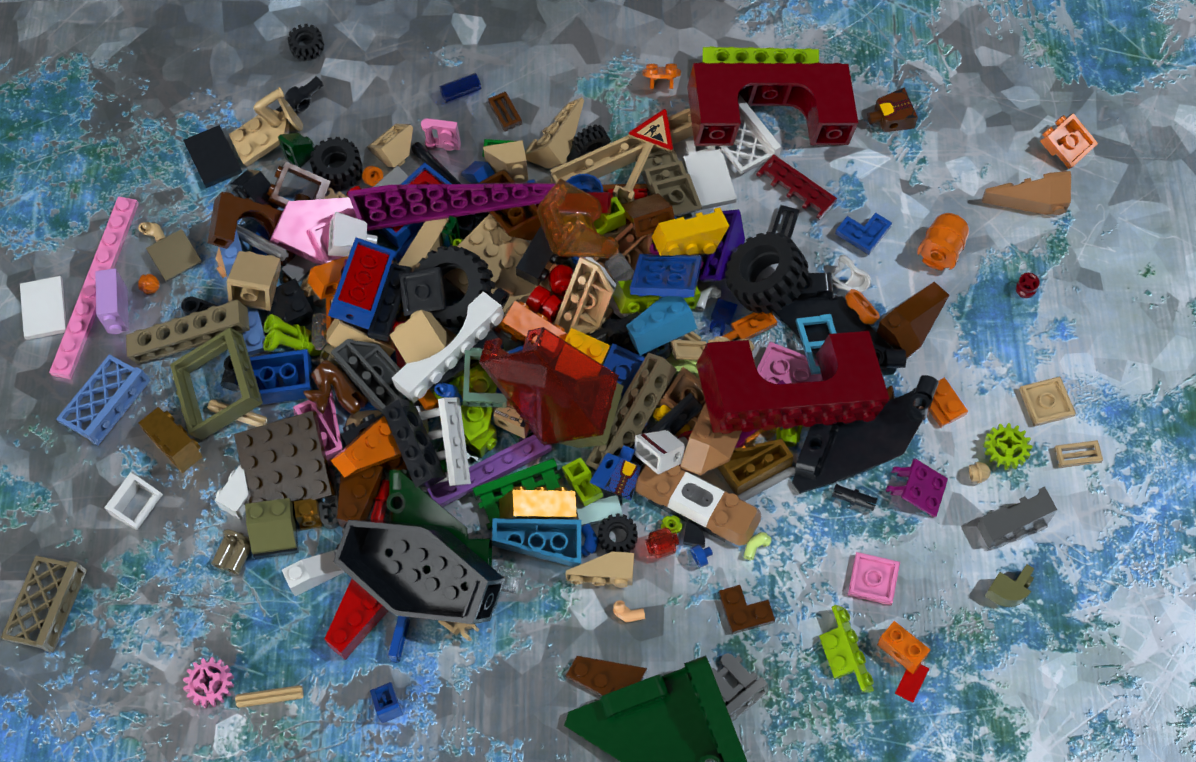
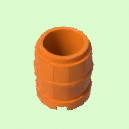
M944 213L936 217L932 225L927 229L926 236L918 247V256L921 254L924 264L943 271L944 268L952 270L956 266L959 255L964 250L969 236L967 222L960 216L952 213Z

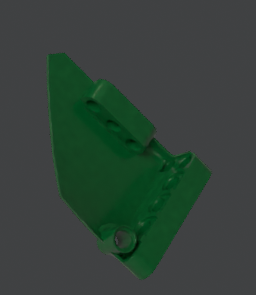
M706 655L684 663L685 667L663 676L661 674L655 675L605 694L599 698L600 700L568 712L564 724L565 727L620 762H747Z

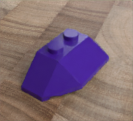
M739 209L722 211L729 227L714 254H697V256H701V261L705 262L699 272V279L702 282L725 279L726 266L728 261H731L730 256L738 250L737 247L740 244H744L745 236Z

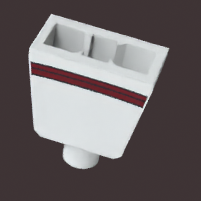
M666 430L639 434L635 436L634 455L654 472L661 474L681 464L688 440L685 437L677 439Z

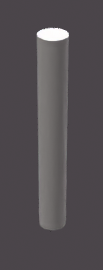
M791 466L739 494L738 498L746 501L795 474V467Z

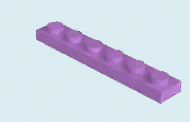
M542 431L469 467L471 484L449 486V481L440 482L428 488L427 493L439 505L444 507L473 492V488L496 480L551 452V446Z

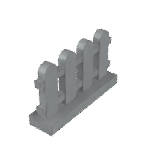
M727 653L721 657V664L724 668L719 672L714 668L711 669L725 705L728 704L726 707L733 722L769 691L768 683L762 677L756 681L758 675L755 672L750 674L740 664L743 661L739 655L735 658L732 654ZM728 673L739 683L734 689L723 678Z

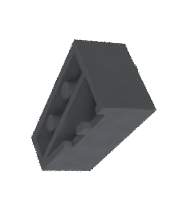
M1045 486L1038 489L1039 493L1030 499L1024 496L1019 499L1020 503L1010 507L1004 506L980 518L977 527L988 548L993 546L1000 548L1008 544V540L1013 538L1020 540L1026 537L1028 532L1033 530L1040 532L1048 527V523L1058 509Z

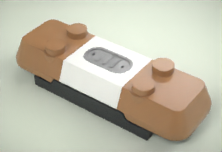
M645 463L640 468L635 486V491L638 494L648 498L649 503L677 516L685 522L697 525L702 531L723 542L727 540L738 546L747 544L761 521V512L758 508L738 498L736 494L728 493L681 469L679 465L661 474L654 472Z

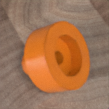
M368 166L362 173V179L365 184L374 187L383 179V172L378 167Z

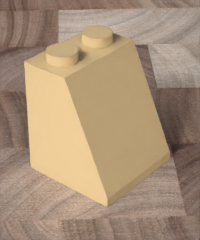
M239 251L227 279L228 301L238 300L246 307L271 311L281 271L280 258H276L273 255H259L251 251Z
M424 310L414 312L409 320L396 326L395 331L389 335L406 364L429 358L443 350L453 341L430 312Z

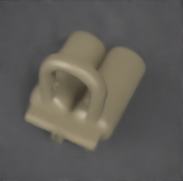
M225 529L223 531L224 537L211 564L219 569H226L231 573L239 575L251 550L249 537L243 536L244 534L241 532L238 533Z

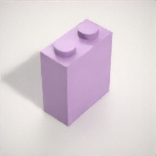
M116 268L95 271L97 317L108 334H120L124 331H129L127 286Z

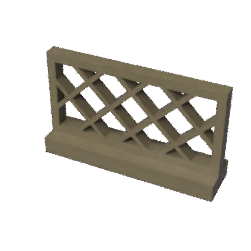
M35 556L1 638L6 641L33 646L54 653L87 569L78 562H64ZM40 564H47L48 570L39 575L37 571ZM63 567L67 568L64 576L57 579L55 572ZM51 575L54 582L44 587L41 580ZM38 583L40 590L30 595V587ZM56 587L57 593L55 597L49 600L46 592ZM43 595L45 603L35 608L33 600ZM29 603L31 611L21 616V608ZM48 607L47 617L40 621L38 613ZM34 616L36 624L26 629L24 621ZM20 624L22 632L16 636H11L12 629ZM39 628L40 633L37 640H31L29 634Z

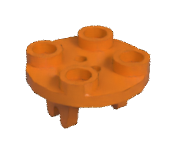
M647 64L646 69L642 71V75L650 78V89H654V80L657 79L669 80V89H673L674 78L681 75V70L677 68V64H666L665 67H658L657 64Z

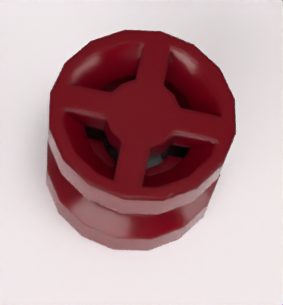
M1029 272L1022 274L1016 285L1017 294L1022 298L1033 297L1040 284L1039 278Z

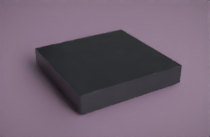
M440 267L399 274L404 316H411L418 310L427 312L446 310L442 270Z

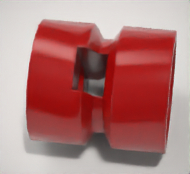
M539 285L529 295L526 305H528L529 310L535 314L540 313L544 315L547 321L552 323L556 320L563 300L556 295L551 296L549 290Z

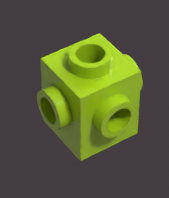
M490 424L489 432L472 444L465 437V443L469 446L468 449L480 458L488 450L491 451L497 444L495 427Z

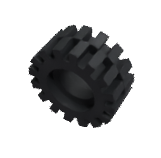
M301 24L298 25L299 29L294 27L292 29L293 32L290 31L288 37V44L292 55H295L297 59L300 57L301 61H304L305 58L310 61V57L316 59V54L320 56L322 54L321 50H324V41L317 27L314 28V25L308 27V24H304V27ZM305 39L313 40L309 45H299Z
M595 124L593 127L591 125L588 126V129H582L583 132L581 133L578 132L577 136H574L572 144L580 157L610 144L611 140L601 125L597 126Z
M617 513L616 517H613L611 514L608 516V519L604 518L598 530V539L602 550L605 549V553H630L631 549L635 548L638 530L631 518L627 519V515L624 514L623 517H620V513ZM615 528H621L626 532V538L621 542H614L609 537L610 532Z

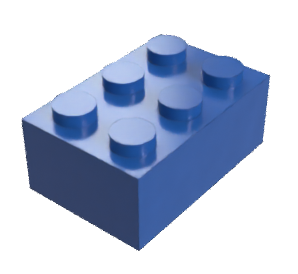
M307 349L249 357L263 402L261 405L307 399L303 391L314 390L313 378L311 377L313 373L312 362Z

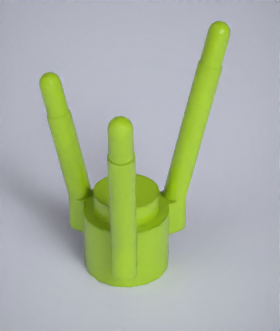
M803 425L798 426L796 431L795 427L783 428L782 430L780 427L775 428L776 440L782 439L787 447L796 446L797 442H800Z

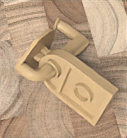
M278 87L277 90L256 102L253 108L258 115L229 134L242 163L246 167L280 145L278 139L280 134L303 130L302 121L284 99L285 96L281 87ZM278 99L283 111L272 110L268 105Z

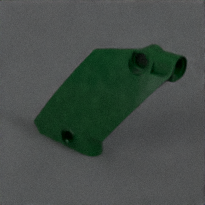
M390 470L387 507L391 512V521L434 525L448 529L492 567L491 539L469 538L467 527L421 488L415 487L413 481L409 478L408 470ZM397 497L403 500V505L400 509L395 506V499ZM426 565L424 570L428 574L430 573L431 568L430 566ZM467 582L463 583V589L465 591L469 589V584Z

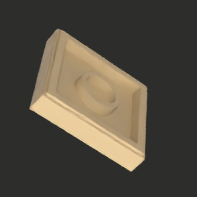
M1060 376L1020 386L1019 388L1034 427L1071 418L1076 414Z

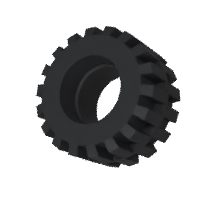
M330 137L327 138V141H320V145H316L314 147L315 151H312L310 154L313 174L331 181L329 187L333 190L337 189V192L343 188L345 190L350 189V185L354 186L357 184L356 180H360V174L363 173V165L358 148L355 147L352 141L349 142L346 138L341 140L340 137L335 139ZM335 161L345 162L343 165L336 168L328 167L331 163Z

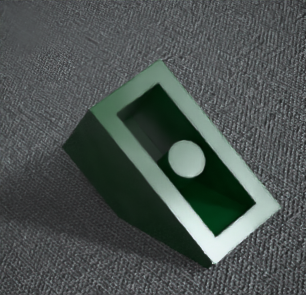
M299 133L280 134L278 136L284 157L291 164L301 168L310 160V154L314 151V143L309 137H303Z

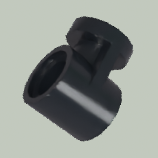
M229 355L224 360L225 370L221 386L231 391H240L235 371L232 370L234 367Z

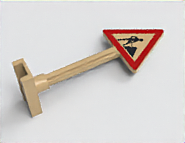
M663 109L628 133L629 137L645 142V145L626 186L620 187L616 185L613 190V197H617L621 205L634 201L635 192L633 189L652 148L656 146L669 152L673 151L666 109Z

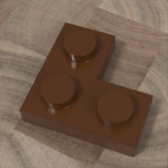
M741 585L719 590V596L732 635L775 623L769 600L747 605Z

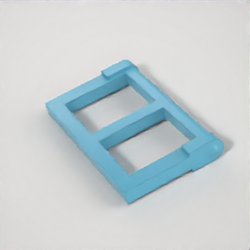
M825 314L796 318L795 322L811 375L821 374L819 366L815 364L811 349L821 348L824 341L809 342L804 326L827 323L830 334L836 333L832 315Z

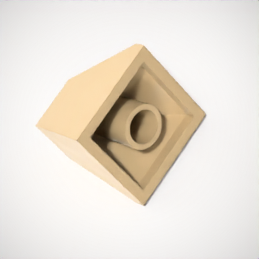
M395 124L368 145L367 148L387 167L395 168L397 165L400 167L405 163V159L410 154L413 127L411 124Z

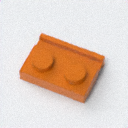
M945 377L938 381L939 384L929 412L940 428L968 413V410Z

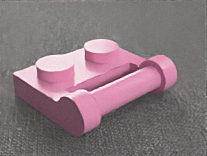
M428 118L421 121V128L425 132L426 137L425 147L428 150H434L435 148H443L449 151L460 150L461 141L457 122ZM432 129L437 130L438 138L433 137Z

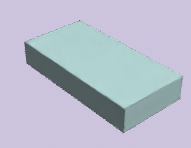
M617 495L598 499L585 507L583 504L576 505L578 520H581V527L585 524L601 523L604 518L608 519V516L611 514L613 517H616V514L620 513V517H623Z

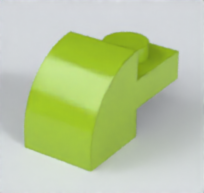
M581 457L562 467L572 491H575V496H578L584 507L603 497L601 489L590 483L592 479L591 471Z

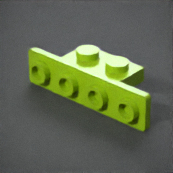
M834 605L831 608L838 628L819 635L833 677L839 679L855 672L862 692L871 693L874 691L872 686L874 681L871 674L866 670L864 664L866 663L865 656L858 648L857 634L851 629L849 623L850 615L844 607Z

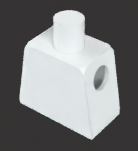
M335 211L330 220L329 256H349L355 237L377 244V236L367 234V223L365 221Z

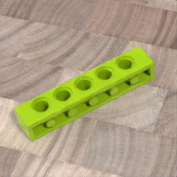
M710 46L703 47L702 62L819 63V49Z

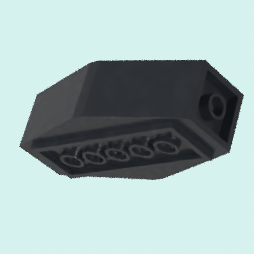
M373 519L348 520L342 530L343 536L335 549L336 556L333 562L391 613L398 616L465 624H477L491 620L505 578L448 529L434 525ZM388 549H392L393 555L391 557L387 555ZM426 565L430 566L431 571L428 574L424 570ZM464 582H467L469 584V589L467 591L463 589Z

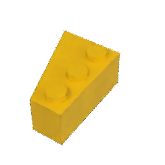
M715 208L713 213L703 215L702 212L696 213V217L686 220L684 217L658 223L651 238L659 255L714 254L729 227L721 208Z

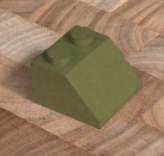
M290 498L245 504L246 526L252 554L297 548L295 513Z

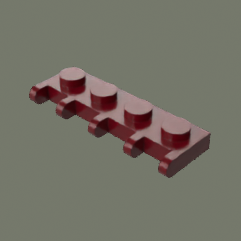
M773 155L756 174L759 178L763 174L773 180L770 184L772 187H776L779 184L787 189L786 197L789 199L795 195L804 201L803 209L806 210L811 206L819 213L816 218L819 220L837 202L835 196L776 155Z

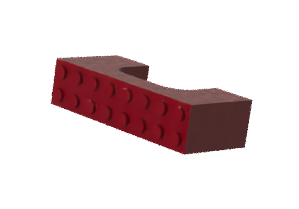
M781 62L693 63L687 89L694 146L734 145L741 124L738 104L739 94L749 106H790L798 109L806 118L810 145H849L859 122L849 64Z
M869 331L829 334L816 354L823 381L789 384L771 383L758 373L749 340L707 343L696 366L713 433L729 434L733 431L750 432L755 429L767 431L777 427L789 429L800 425L810 427L815 424L831 425L835 422L852 423L857 420L865 422L874 420L890 398Z

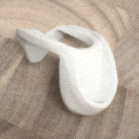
M840 255L838 267L831 271L833 286L846 291L855 289L860 293L867 290L871 284L870 275L866 271L858 269L849 257ZM846 264L850 268L851 276L846 283H842L835 275Z

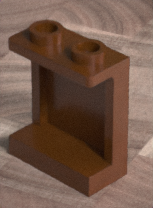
M659 193L622 204L626 212V224H633L637 238L654 233L658 223L675 219L672 205Z

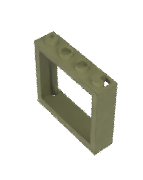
M230 327L170 364L173 373L172 378L177 388L176 394L180 400L181 412L186 422L185 427L189 435L200 440L207 438L263 404L243 334ZM226 350H229L242 398L203 421L190 373Z

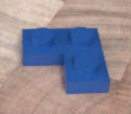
M876 212L865 226L847 216L836 229L835 234L869 255L891 228L892 222Z

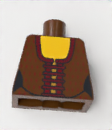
M905 88L878 98L874 108L875 111L867 113L869 124L879 122L882 130L885 132L914 129L918 119Z

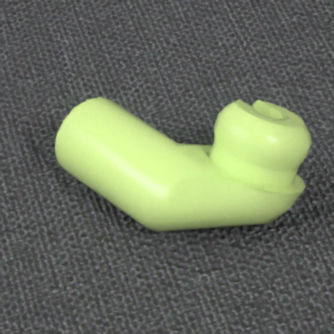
M760 532L751 537L746 545L743 557L748 560H754L757 548L761 545L764 547L769 546L772 541L771 537L765 532Z

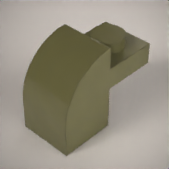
M1026 564L1016 581L999 572L985 597L1003 607H1015L1022 604L1031 593L1028 587L1034 579L1031 576L1034 568Z

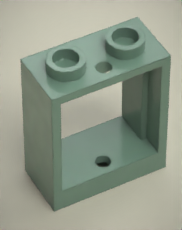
M471 348L470 350H465L463 406L507 408L509 352H504L503 349L483 351L481 348ZM470 360L503 361L502 394L469 392Z

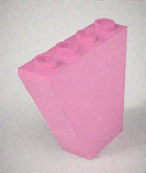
M350 198L289 201L281 214L270 242L317 265L324 264L308 229L332 219L335 211L357 218Z

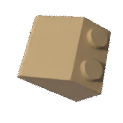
M523 140L483 147L485 162H488L495 174L504 169L515 183L528 181Z

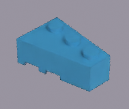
M680 296L661 297L626 325L632 344L639 355H643L697 329L692 310L684 298Z

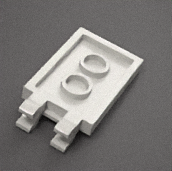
M694 140L686 141L687 156H683V162L687 174H690L702 210L736 203V194L722 148L716 149L715 146H705L706 149L696 151Z

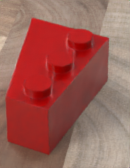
M351 579L324 639L332 650L346 660L386 615L388 610L356 581Z

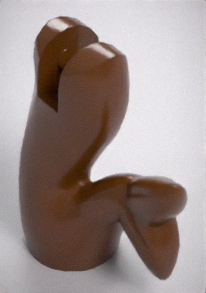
M324 360L311 375L318 390L303 391L308 400L316 403L317 410L322 414L325 412L328 404L331 385L335 390L340 405L351 414H356L360 408L368 403L367 397L355 386L352 380L329 360Z

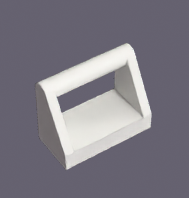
M130 472L104 508L114 518L138 530L163 494ZM142 488L151 493L152 496L134 521L123 515L122 512L138 490Z

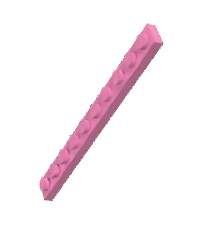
M118 196L49 371L52 376L72 379L96 317L95 271L115 268L139 205L135 199Z

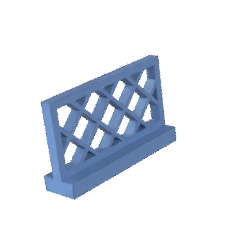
M109 354L56 420L99 446L151 380L140 368H134ZM112 362L116 364V370L107 372V368ZM131 372L129 377L122 381L121 374ZM117 375V382L108 384L107 378ZM103 379V386L94 388L93 385L96 381ZM118 388L116 393L109 397L108 390ZM104 392L103 399L94 400V394ZM90 396L89 403L80 405L83 397ZM105 404L99 413H95V406ZM90 408L91 415L81 417V410ZM76 412L77 419L65 420L70 413ZM91 421L90 425L84 431L82 429V423Z

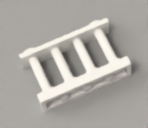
M460 398L438 399L439 407L425 410L423 406H416L430 440L443 438L445 450L436 452L439 460L446 459L448 472H445L446 478L440 482L449 481V486L471 484ZM440 416L442 429L429 432L427 419ZM422 487L421 489L427 492V489L430 487Z

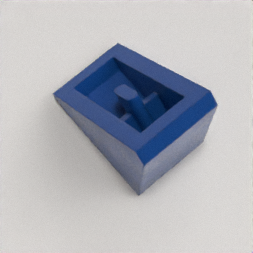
M474 161L461 173V176L471 184H477L494 175L495 172L488 162Z
M392 682L370 690L374 707L381 723L403 715Z

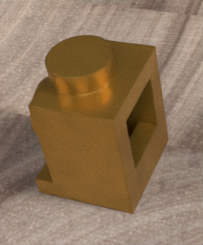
M305 499L294 501L295 516L301 531L322 527L317 500Z

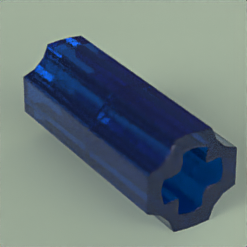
M476 73L439 86L445 102L482 89Z

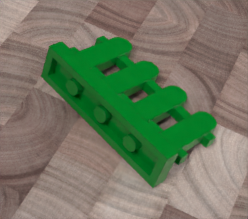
M554 458L473 488L475 499H481L482 501L478 503L480 509H485L490 522L486 524L488 530L492 529L493 518H500V511L497 506L499 499L513 490L514 486L522 484V487H526V490H534V488L544 485L547 490L554 491L555 488H560L558 480L561 479L559 473H554V471H557V464ZM542 476V480L534 481V479ZM498 492L502 493V495L494 497L493 495Z

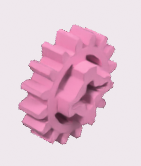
M211 657L209 662L202 658L200 665L194 662V670L187 669L190 676L183 678V681L188 684L183 687L185 692H189L187 698L189 700L194 699L193 703L196 706L201 703L204 708H207L208 703L216 707V701L218 700L224 703L223 696H230L231 693L228 691V688L234 687V684L229 681L234 678L232 673H228L231 670L229 666H224V662L221 659L216 663L214 657ZM211 669H216L221 673H213ZM208 676H209L210 679H211V681H209V684H210V685H209V688L206 686V685L208 684V680H209ZM196 692H205L206 696H200Z

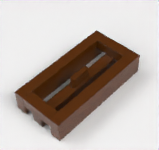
M506 91L488 98V102L504 132L508 131L510 127L512 129L515 128L517 124L519 126L522 125V119ZM502 98L505 100L515 120L512 121L501 101ZM495 101L498 103L508 123H506L504 118L502 117L500 111L498 110L495 104Z

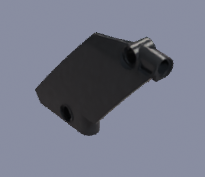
M809 273L808 279H805L808 288L801 289L799 297H795L792 300L793 303L789 306L785 305L779 311L773 310L800 340L795 322L796 318L831 314L836 333L869 331L880 368L906 367L905 349L892 348L869 324H865L860 320L858 313L846 304V299L843 296L833 295L831 273ZM827 323L804 326L809 342L824 341L830 334ZM820 348L811 349V351L816 355Z
M922 375L916 388L909 393L888 401L872 421L857 420L852 423L837 422L831 425L815 424L810 426L799 454L795 475L792 480V484L799 494L846 479L903 455L922 421L929 415V409L939 384L938 380L929 375ZM916 406H922L924 408L918 409L916 408ZM812 446H819L820 448H818V449H813V448H811V447H812Z

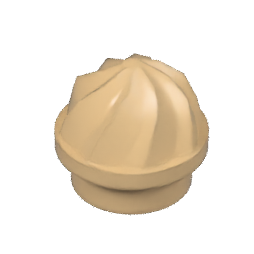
M975 462L973 465H969L971 482L982 483L989 478L991 470L985 463Z

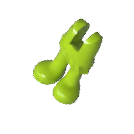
M273 314L266 318L264 332L268 334L263 343L265 351L272 352L279 345H285L294 348L295 351L307 349L310 356L321 355L322 347L319 345L322 342L321 335L298 324L292 326Z

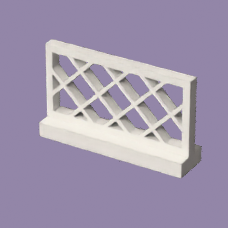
M739 94L740 120L744 127L738 130V133L742 134L741 140L735 139L734 142L735 145H739L738 152L729 150L727 146L719 147L722 148L724 154L739 173L743 174L768 161L773 155L779 157L781 145ZM744 135L752 136L755 139L754 143L743 141ZM741 146L753 148L752 154L740 152ZM755 149L763 150L766 153V155L757 156L754 155ZM739 157L750 159V163L742 167L738 159Z

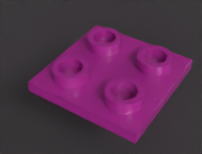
M913 459L911 467H893L892 473L897 472V476L908 477L906 486L897 487L889 485L885 491H891V495L901 496L902 499L933 518L937 517L948 478L917 459Z

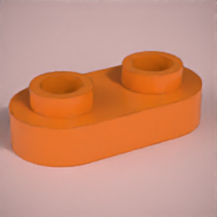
M851 289L845 295L846 304L858 313L863 323L873 325L880 318L878 311L859 291Z

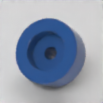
M698 544L690 548L692 557L699 568L708 565L707 557L713 555L710 547L702 549Z

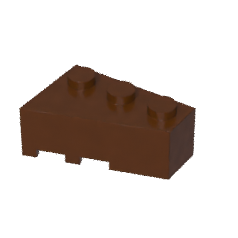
M376 465L345 478L341 474L337 520L342 528L348 520L368 519L375 503L374 498L378 496L381 482L386 478L383 467Z

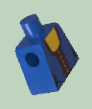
M623 445L619 456L607 453L590 483L631 501L640 472V466L630 462L635 450Z

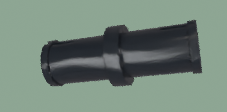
M838 484L835 485V491L832 493L833 498L847 501L851 506L858 505L874 511L876 507L874 504L877 503L878 498L860 493L858 489L852 490Z

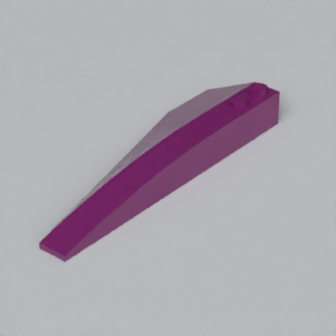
M561 184L384 185L348 191L357 219L367 223V231L449 218V216L457 217L564 200Z

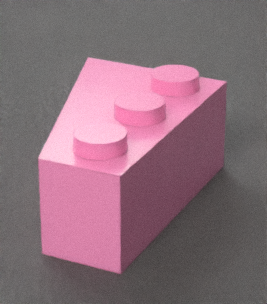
M331 390L328 404L323 414L317 410L316 403L310 400L293 407L294 416L309 411H316L328 467L333 465L330 460L342 451L333 392Z

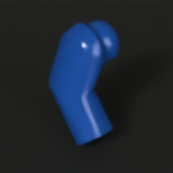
M446 383L436 384L434 391L438 396L444 398L459 397L460 406L463 405V399L456 386Z
M585 524L581 527V532L586 538L584 545L581 546V553L584 556H589L596 551L599 539L591 525Z

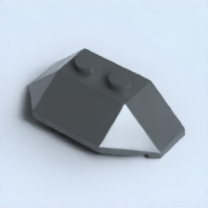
M347 339L331 351L342 371L367 397L372 406L383 412L382 409L398 399H403V394L396 389L392 381V377L401 369L378 344Z

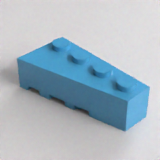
M493 518L492 546L576 567L581 565V520Z

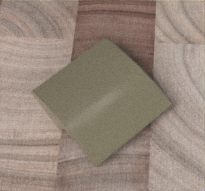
M182 229L146 248L166 282L202 263Z

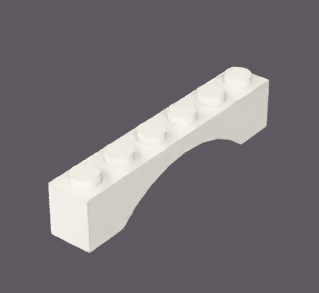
M482 292L468 305L464 325L448 346L429 358L407 363L392 377L396 389L413 403L422 398L433 384L438 383L449 369L456 366L457 362L465 355V350L473 348L479 340L487 336L494 326L501 323L505 316L502 306L485 292Z

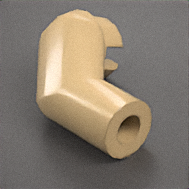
M150 222L139 224V231L144 235L154 236L156 242L166 238L158 224Z

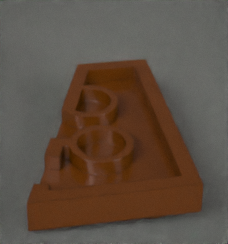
M576 656L566 674V678L599 696H603L642 681L647 668Z

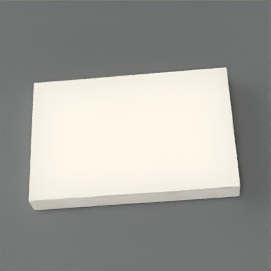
M57 276L21 283L20 293L24 338L30 340L65 333L67 321L62 277Z

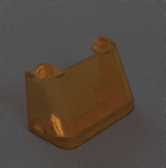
M560 178L539 204L537 215L553 253L565 257L609 258L620 247L615 238H606L597 233L593 223L599 219L602 213L599 200Z

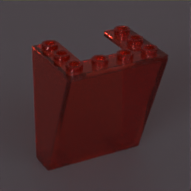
M544 327L529 330L523 350L509 354L501 349V338L485 341L479 361L480 365L543 445L604 434L619 375ZM538 335L537 340L531 345L533 338Z

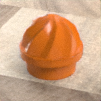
M152 274L142 275L139 279L138 288L145 294L155 293L160 287L159 280Z

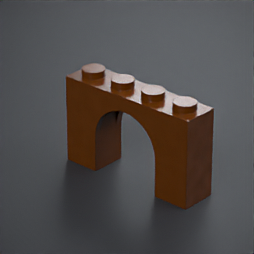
M221 192L214 200L207 243L227 249L234 242L237 221L242 218H250L259 222L265 228L270 241L283 211L275 209L270 205L256 203L248 198L243 199L234 196V194L229 192ZM286 250L289 256L284 261H281L282 266H285L286 263L292 260V252Z

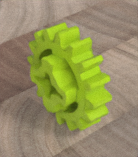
M1010 423L1007 424L1006 428L1002 424H999L997 429L991 428L990 434L987 433L986 441L983 444L984 448H988L984 454L991 455L989 462L996 461V467L998 468L1003 464L1005 470H1008L1010 465L1014 469H1017L1019 464L1023 466L1026 462L1025 459L1028 460L1031 454L1029 452L1032 449V445H1029L1031 438L1024 437L1026 431L1019 432V426L1017 425L1013 429ZM1021 453L1019 456L1012 458L1013 455Z

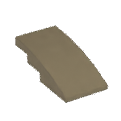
M674 147L672 152L666 150L651 152L641 172L650 195L659 193L672 205L674 216L702 210L690 174H686L682 160H678Z

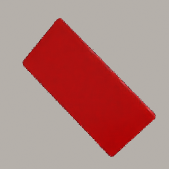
M921 664L914 674L906 669L895 694L913 703L929 668Z

